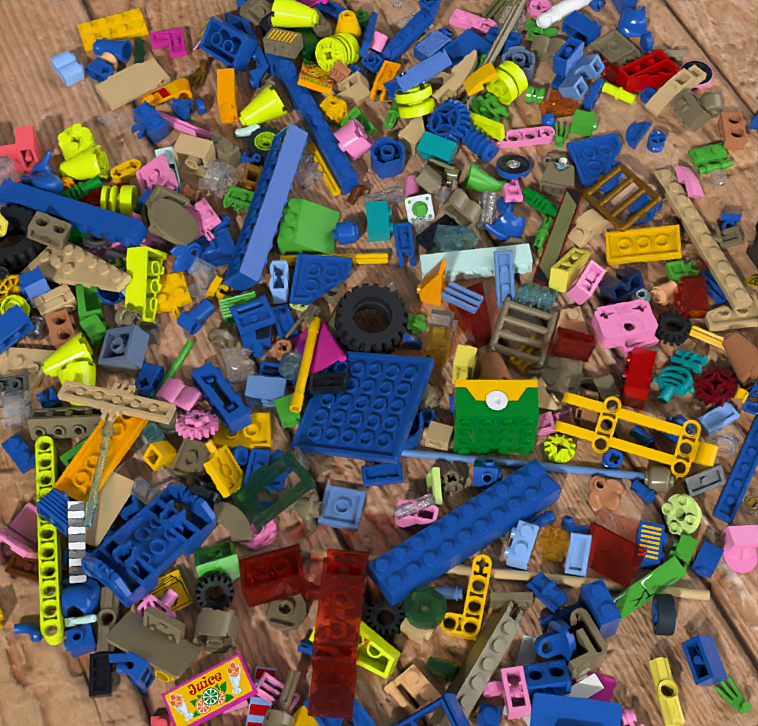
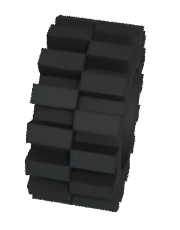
M670 309L669 313L666 310L663 314L659 315L655 335L656 337L659 336L660 342L664 340L663 344L665 345L669 342L670 346H673L674 343L678 346L680 342L683 344L687 340L691 330V321H689L690 318L688 316L685 317L684 312L679 314L680 310L673 312V309ZM675 324L680 328V331H670L666 328V325Z
M217 570L216 574H213V571H209L210 575L204 573L202 575L203 578L199 577L197 580L198 584L195 585L198 604L200 603L201 608L208 607L213 610L220 609V611H223L224 606L228 608L230 606L229 602H233L234 588L230 577L227 578L224 572L221 575L220 571ZM212 585H219L223 589L222 594L217 598H211L206 594L207 589Z
M378 598L377 603L374 600L372 606L367 608V625L381 637H385L386 640H389V636L395 638L396 633L400 634V626L404 621L403 608L401 609V604L398 602L396 605L391 606L386 598L385 601H382V598ZM382 612H389L393 615L394 619L389 625H381L377 621L378 615Z

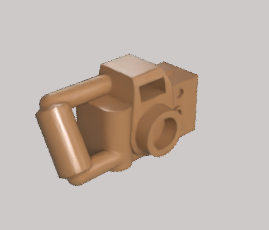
M585 389L580 392L582 397L599 401L598 392ZM578 407L575 414V419L580 421L578 427L595 432L598 413ZM578 411H582L581 418L577 417Z

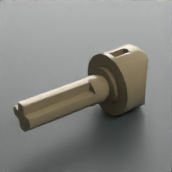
M293 669L289 670L277 709H267L262 726H293L295 718L288 712L301 672Z

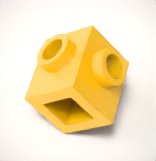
M328 95L319 105L324 118L337 125L348 114L346 102L332 95Z

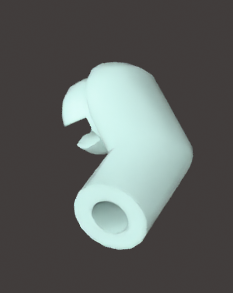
M252 124L245 128L236 129V137L250 136L255 129L260 128V125Z

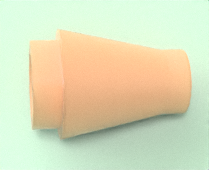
M669 280L666 283L653 287L650 292L651 299L657 304L664 303L673 291L677 289V284L673 280Z

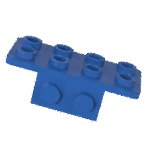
M536 692L532 696L530 726H621L622 705L616 702Z

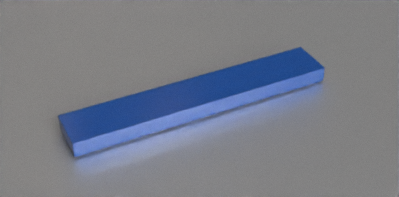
M758 417L755 418L712 514L713 517L728 524H732L758 465Z

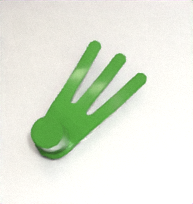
M555 123L556 147L561 148L564 145L571 125H568L563 137L565 124L562 123L560 135L558 136V123Z
M728 677V682L734 693L724 681H721V685L731 699L718 687H715V690L738 712L742 714L747 713L751 709V704L745 701L731 677Z

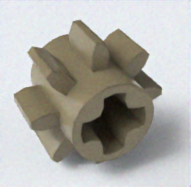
M448 469L446 474L441 473V487H444L445 494L449 492L455 495L457 490L462 491L464 477H459V470L455 472Z

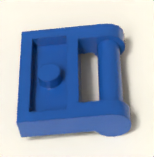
M265 294L259 296L256 300L236 307L235 305L229 307L240 335L276 323V318Z

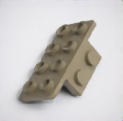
M150 605L144 610V617L129 611L106 635L108 643L127 653L129 651L148 661L152 667L174 679H179L200 654L198 646L184 639L186 627L184 623Z

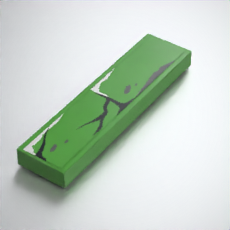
M675 556L613 598L621 619L652 599L654 594H659L687 574Z

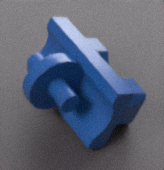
M542 572L526 585V588L533 592V596L538 598L553 613L569 599L556 586L557 583L554 580L551 581Z

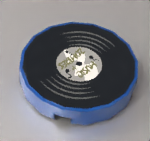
M507 154L497 159L495 169L501 177L517 180L519 177L523 176L525 178L529 175L531 164L523 156Z

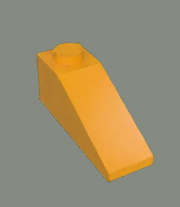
M442 259L424 276L423 282L418 284L417 294H419V302L441 306L443 301L441 295L445 292L446 288L445 259Z

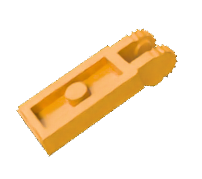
M387 60L384 61L373 83L370 93L371 99H375L378 90H382L380 101H385L388 92L383 84L398 75L401 64Z

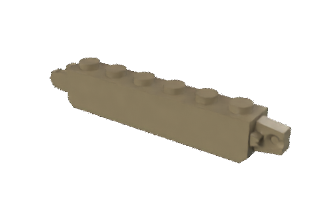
M510 600L504 603L499 613H494L489 618L446 693L453 691L456 694V698L466 718L470 715L521 626L519 621L524 613L518 608L510 617L509 613L514 606V603ZM443 707L435 710L430 719L432 726H452Z

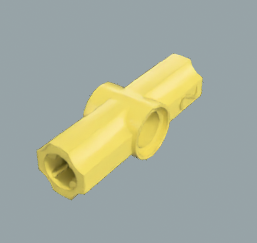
M659 657L650 660L648 665L655 688V699L659 703L664 726L684 725L685 721L677 695L678 687L673 681L668 659ZM661 689H668L671 692V696L662 694Z

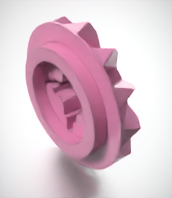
M529 0L526 4L527 13L531 14V17L538 16L552 7L549 0Z

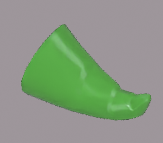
M472 162L464 179L463 189L478 192H497L502 190V186L507 183V180H496Z

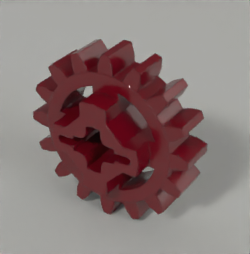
M709 367L707 373L702 371L701 376H696V382H694L695 396H698L699 402L705 400L706 406L712 403V406L715 408L716 404L719 403L723 407L725 401L729 404L731 403V398L737 392V379L733 378L732 372L726 374L725 368L719 371V368L716 367L712 371Z

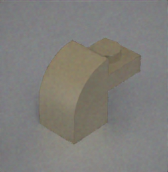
M247 0L241 4L239 14L243 18L248 19L250 25L256 26L260 24V20L272 12V6L266 0Z

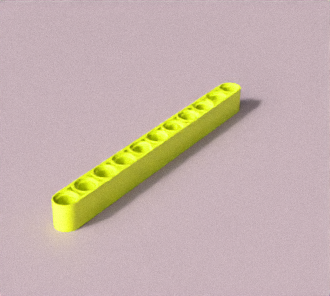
M42 436L35 443L37 502L53 489L54 484L58 480L57 449L52 438L49 436ZM37 513L40 630L48 644L58 645L63 641L65 635L64 615L61 609L63 584L61 583V532ZM53 553L52 556L46 557L48 554ZM54 572L52 575L47 576L48 573ZM50 591H55L52 595H47ZM56 610L52 615H48L50 611ZM57 630L54 634L48 635L50 631Z

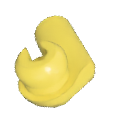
M1 213L0 237H3L7 234L9 223Z

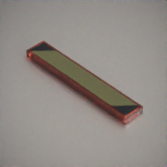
M566 187L532 283L549 287L551 267L561 258L583 197V192Z

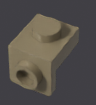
M738 225L721 231L718 226H715L716 233L713 236L717 244H720L721 250L743 244Z

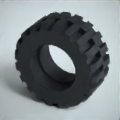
M11 206V208L1 207L0 213L9 224L7 234L0 237V242L11 235H24V238L14 246L0 247V266L6 268L10 275L21 274L48 246L27 238L28 225L35 215L34 212L28 211L23 207L19 209L17 206Z
M365 283L362 284L361 288L355 286L352 288V292L347 291L338 303L334 322L337 339H341L340 344L343 347L347 346L348 351L376 354H386V352L391 354L394 352L395 347H399L408 325L407 308H404L405 303L403 299H398L399 294L395 291L390 292V288L384 286V288L379 287L377 283H374L373 286ZM373 309L382 313L388 320L389 325L382 332L367 333L356 326L353 317L359 311Z

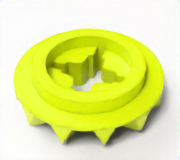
M556 433L553 436H549L544 442V453L553 462L565 463L573 458L576 444L573 443L572 438L567 437L565 434L560 435ZM562 443L564 449L557 453L556 446Z

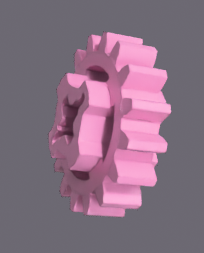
M193 410L192 413L187 411L186 415L180 414V418H176V432H178L179 436L183 435L184 439L190 437L191 440L194 438L199 440L203 437L209 438V434L215 435V431L219 430V419L216 417V414H211V411L206 413L204 410L200 412L199 410Z

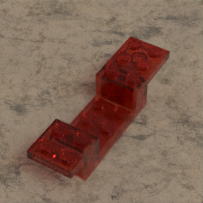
M327 548V556L323 560L311 662L313 671L308 716L353 720L364 594H366L369 552Z

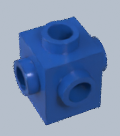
M492 459L474 460L472 486L488 489L496 484L497 481H501L502 469H498V462Z

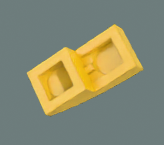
M492 62L480 67L463 82L468 96L483 90L484 83L498 77Z

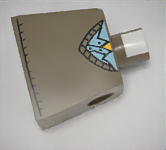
M559 158L557 163L549 162L540 181L539 193L564 198L567 190L574 191V166L568 165L566 158Z

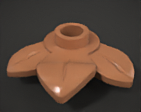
M602 476L591 478L588 483L590 491L588 502L595 512L602 506L618 511L620 507L618 495L625 492L623 485L617 480H606ZM597 482L601 484V489L597 487Z

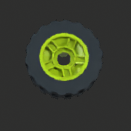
M264 126L255 129L248 137L247 145L251 157L255 153L261 155V160L258 163L262 165L265 163L273 137L280 130H277L275 127Z

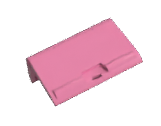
M29 502L9 524L8 529L0 528V542L10 545L11 550L23 558L38 559L37 507Z

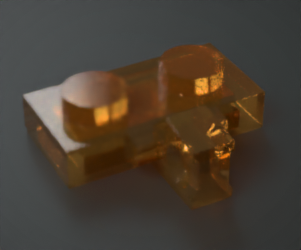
M550 90L549 100L539 102L541 116L548 113L554 114L555 118L574 116L576 110L573 97L559 98L557 90Z

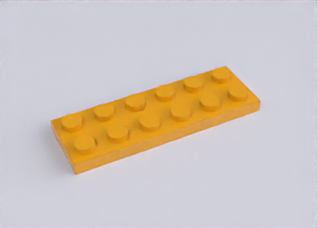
M124 414L121 417L117 416L114 422H109L108 419L106 421L101 420L53 488L59 492L64 491L74 501L84 502V506L88 508L149 420Z

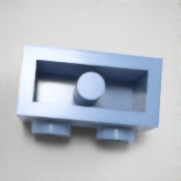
M519 520L517 527L513 526L510 535L513 541L511 545L507 544L504 557H507L506 567L520 571L527 570L538 536L539 526Z

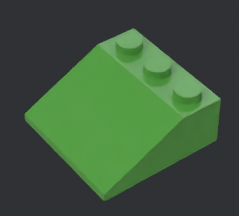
M288 198V202L283 208V217L277 239L279 254H333L335 241L332 230L336 229L340 212L305 199Z

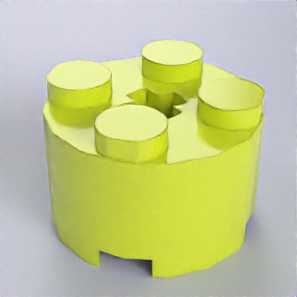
M73 124L72 127L65 129L58 135L59 146L65 160L96 145L91 131L81 124Z

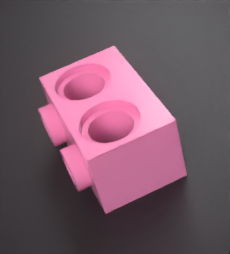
M590 260L581 268L565 295L577 304H583L592 296L606 270L593 260Z

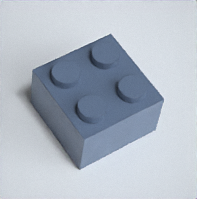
M136 325L107 330L98 364L113 374L141 369L150 335Z

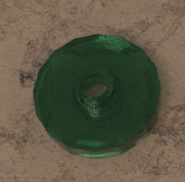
M422 586L415 588L404 601L405 617L412 626L418 629L428 630L435 628L442 623L446 616L447 604L445 598L433 587ZM426 606L429 610L424 612L421 608Z

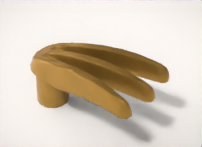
M205 60L199 61L200 67L188 80L190 83L193 82V86L199 80L200 88L204 83L207 73Z

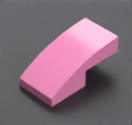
M675 166L678 183L686 185L688 197L695 199L704 197L701 185L693 172L687 167Z
M572 409L552 414L551 411L540 414L537 435L561 433L553 430L556 420L577 426Z

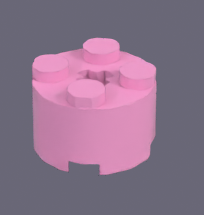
M351 119L334 135L340 141L338 143L340 149L343 152L347 151L349 156L356 161L372 148L374 141L370 135L367 136L363 130L364 126L359 121Z

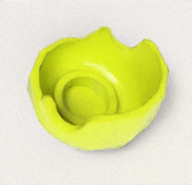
M12 294L6 296L1 301L0 313L3 315L9 308L17 304L29 316L30 305L22 296Z

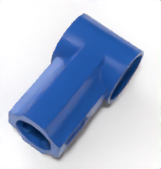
M203 299L192 310L181 313L177 319V324L190 335H194L200 330L202 323L215 312V308L211 302Z

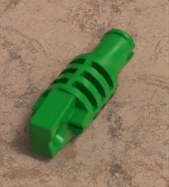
M96 175L84 183L79 182V185H73V188L70 187V190L66 189L59 195L79 201L80 198H84L83 196L87 197L92 190L102 186V183Z
M527 187L523 190V200L530 207H534L535 210H538L544 216L549 215L555 220L557 219L560 209L555 206L554 202L548 198L545 199V196H541L540 193Z

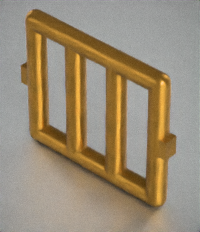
M619 163L605 176L601 175L598 177L597 182L582 194V197L620 232L626 231L639 219L642 221L647 216L646 213L662 200L660 195L623 163ZM619 172L627 176L624 181L601 200L597 201L592 197L596 191ZM632 182L639 187L636 192L612 212L603 207ZM646 193L652 198L623 224L616 219L620 213Z

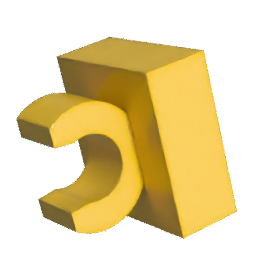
M216 275L207 291L206 298L213 300L216 295L220 300L225 296L220 291L222 290L227 293L229 287L221 284L223 278Z

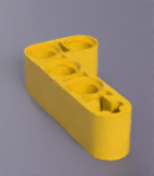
M480 554L473 560L463 615L447 612L441 616L440 629L444 634L468 640L478 637L492 569V561L487 555ZM481 562L485 563L483 576L479 575V565ZM480 582L484 585V589L476 591L472 586L474 583ZM471 603H477L480 605V610L472 612L468 607ZM448 619L455 622V626L451 629H447L443 625ZM467 624H474L477 629L473 633H468L464 628Z

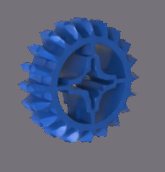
M444 100L443 104L439 103L437 108L434 107V112L430 113L431 118L427 119L429 124L426 127L429 129L428 132L443 137L446 141L460 142V138H465L464 133L469 132L467 128L471 126L469 122L472 120L471 112L459 100Z

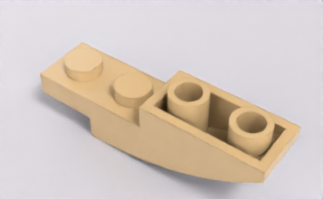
M476 50L467 54L459 64L455 65L451 70L452 78L448 79L440 89L434 92L432 98L435 101L436 108L439 103L443 104L444 100H458L466 91L463 82L477 70L478 57Z
M695 64L687 70L683 68L646 103L645 108L658 117L673 106L671 102L686 88L691 90L705 80L707 74Z

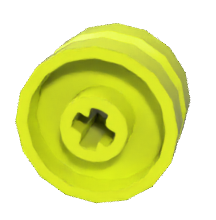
M508 60L503 61L496 67L495 70L498 77L485 83L488 93L490 92L492 95H495L499 100L498 102L502 105L511 104L528 89V82L524 72L518 65Z
M420 83L404 93L400 89L394 92L395 100L400 104L398 106L399 117L414 118L434 111L436 105L434 99L430 98L433 93L431 84Z

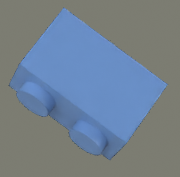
M248 375L245 390L247 405L275 407L273 400L287 396V378Z

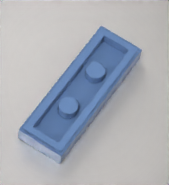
M512 250L493 252L496 307H502L505 297H510L511 301L515 302Z

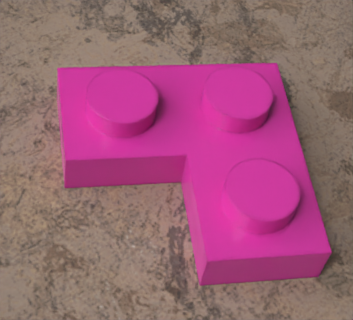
M182 28L150 33L152 49L169 47L171 59L187 56Z

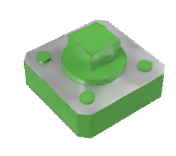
M430 194L410 196L403 200L407 222H411V225L434 220L435 215Z

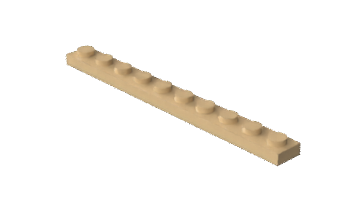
M669 167L655 171L653 174L655 181L733 310L751 306L752 299L683 187L678 183V179L672 169Z

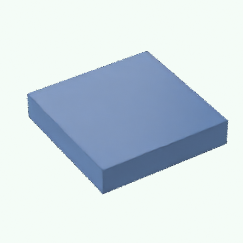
M326 485L322 501L323 516L318 518V525L358 532L366 492Z

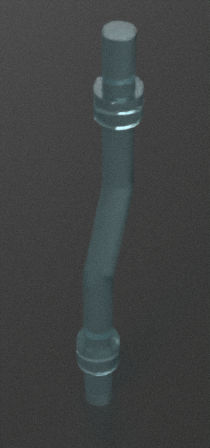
M108 419L101 429L102 441L99 457L92 480L89 501L86 502L85 506L86 518L84 527L92 528L94 515L98 510L97 498L107 458L110 438L113 436V422H109Z

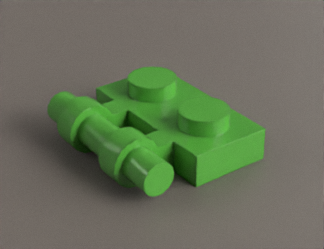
M490 92L485 95L486 99L481 95L476 97L469 108L471 112L499 122L500 117L504 120L509 118L507 109L503 105L501 106L498 98Z
M722 142L688 151V156L694 168L698 167V174H710L712 171L726 170L727 167L733 166V161L727 160L728 153Z

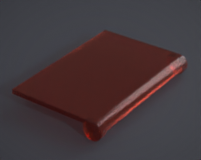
M592 521L587 535H592L588 567L628 588L648 550Z

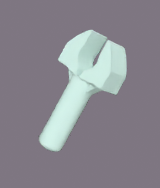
M89 614L64 619V627H75L96 622L97 616Z

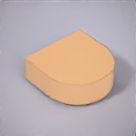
M104 52L100 58L104 62L111 65L113 70H117L119 66L115 56L108 52Z

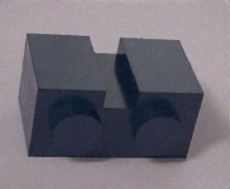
M629 266L617 271L615 278L609 276L598 284L602 299L614 304L645 287L641 271Z

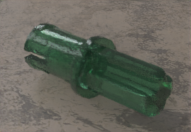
M142 38L134 39V50L132 52L134 64L144 62L146 52Z

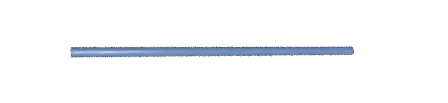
M403 449L401 454L403 457L473 464L474 460L492 459L498 462V466L521 468L531 462ZM538 462L546 471L644 480L645 477L644 472Z

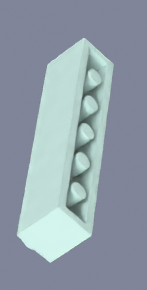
M528 243L420 255L422 282L424 276L442 259L446 260V281L448 282L495 276L494 251H513L514 274L531 272L533 260L530 245Z

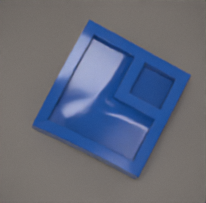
M227 227L213 232L214 239L211 238V241H208L205 236L194 240L202 248L200 258L206 271L230 263L235 245Z

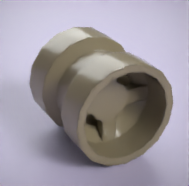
M121 307L115 314V322L120 326L136 325L139 327L142 322V315L138 311Z

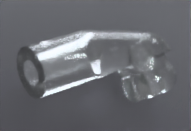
M412 12L409 16L398 20L399 29L403 28L417 13Z

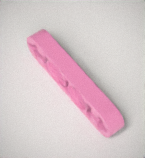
M550 126L505 131V141L504 139L502 141L497 140L495 147L505 149L548 144L553 142L555 130ZM531 134L534 138L528 139L525 136ZM514 136L517 140L511 141L508 138Z

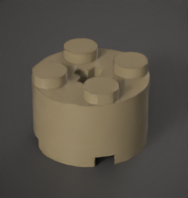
M208 607L202 608L201 613L197 616L194 644L198 647L200 644L204 646L205 651L212 653H226L231 647L234 650L237 646L240 620L235 616L236 612L231 609L220 611Z

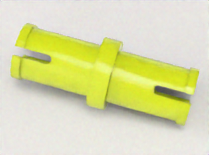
M607 81L603 85L602 92L614 96L616 100L620 99L633 105L637 98V95L625 91L621 86L619 88Z

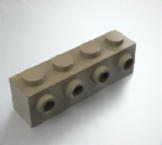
M89 406L31 409L27 419L31 439H38L42 436L59 439L89 437L101 421V409Z

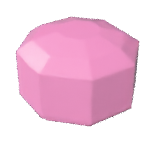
M498 680L488 681L482 692L483 696L490 698L501 695L503 693L502 682Z

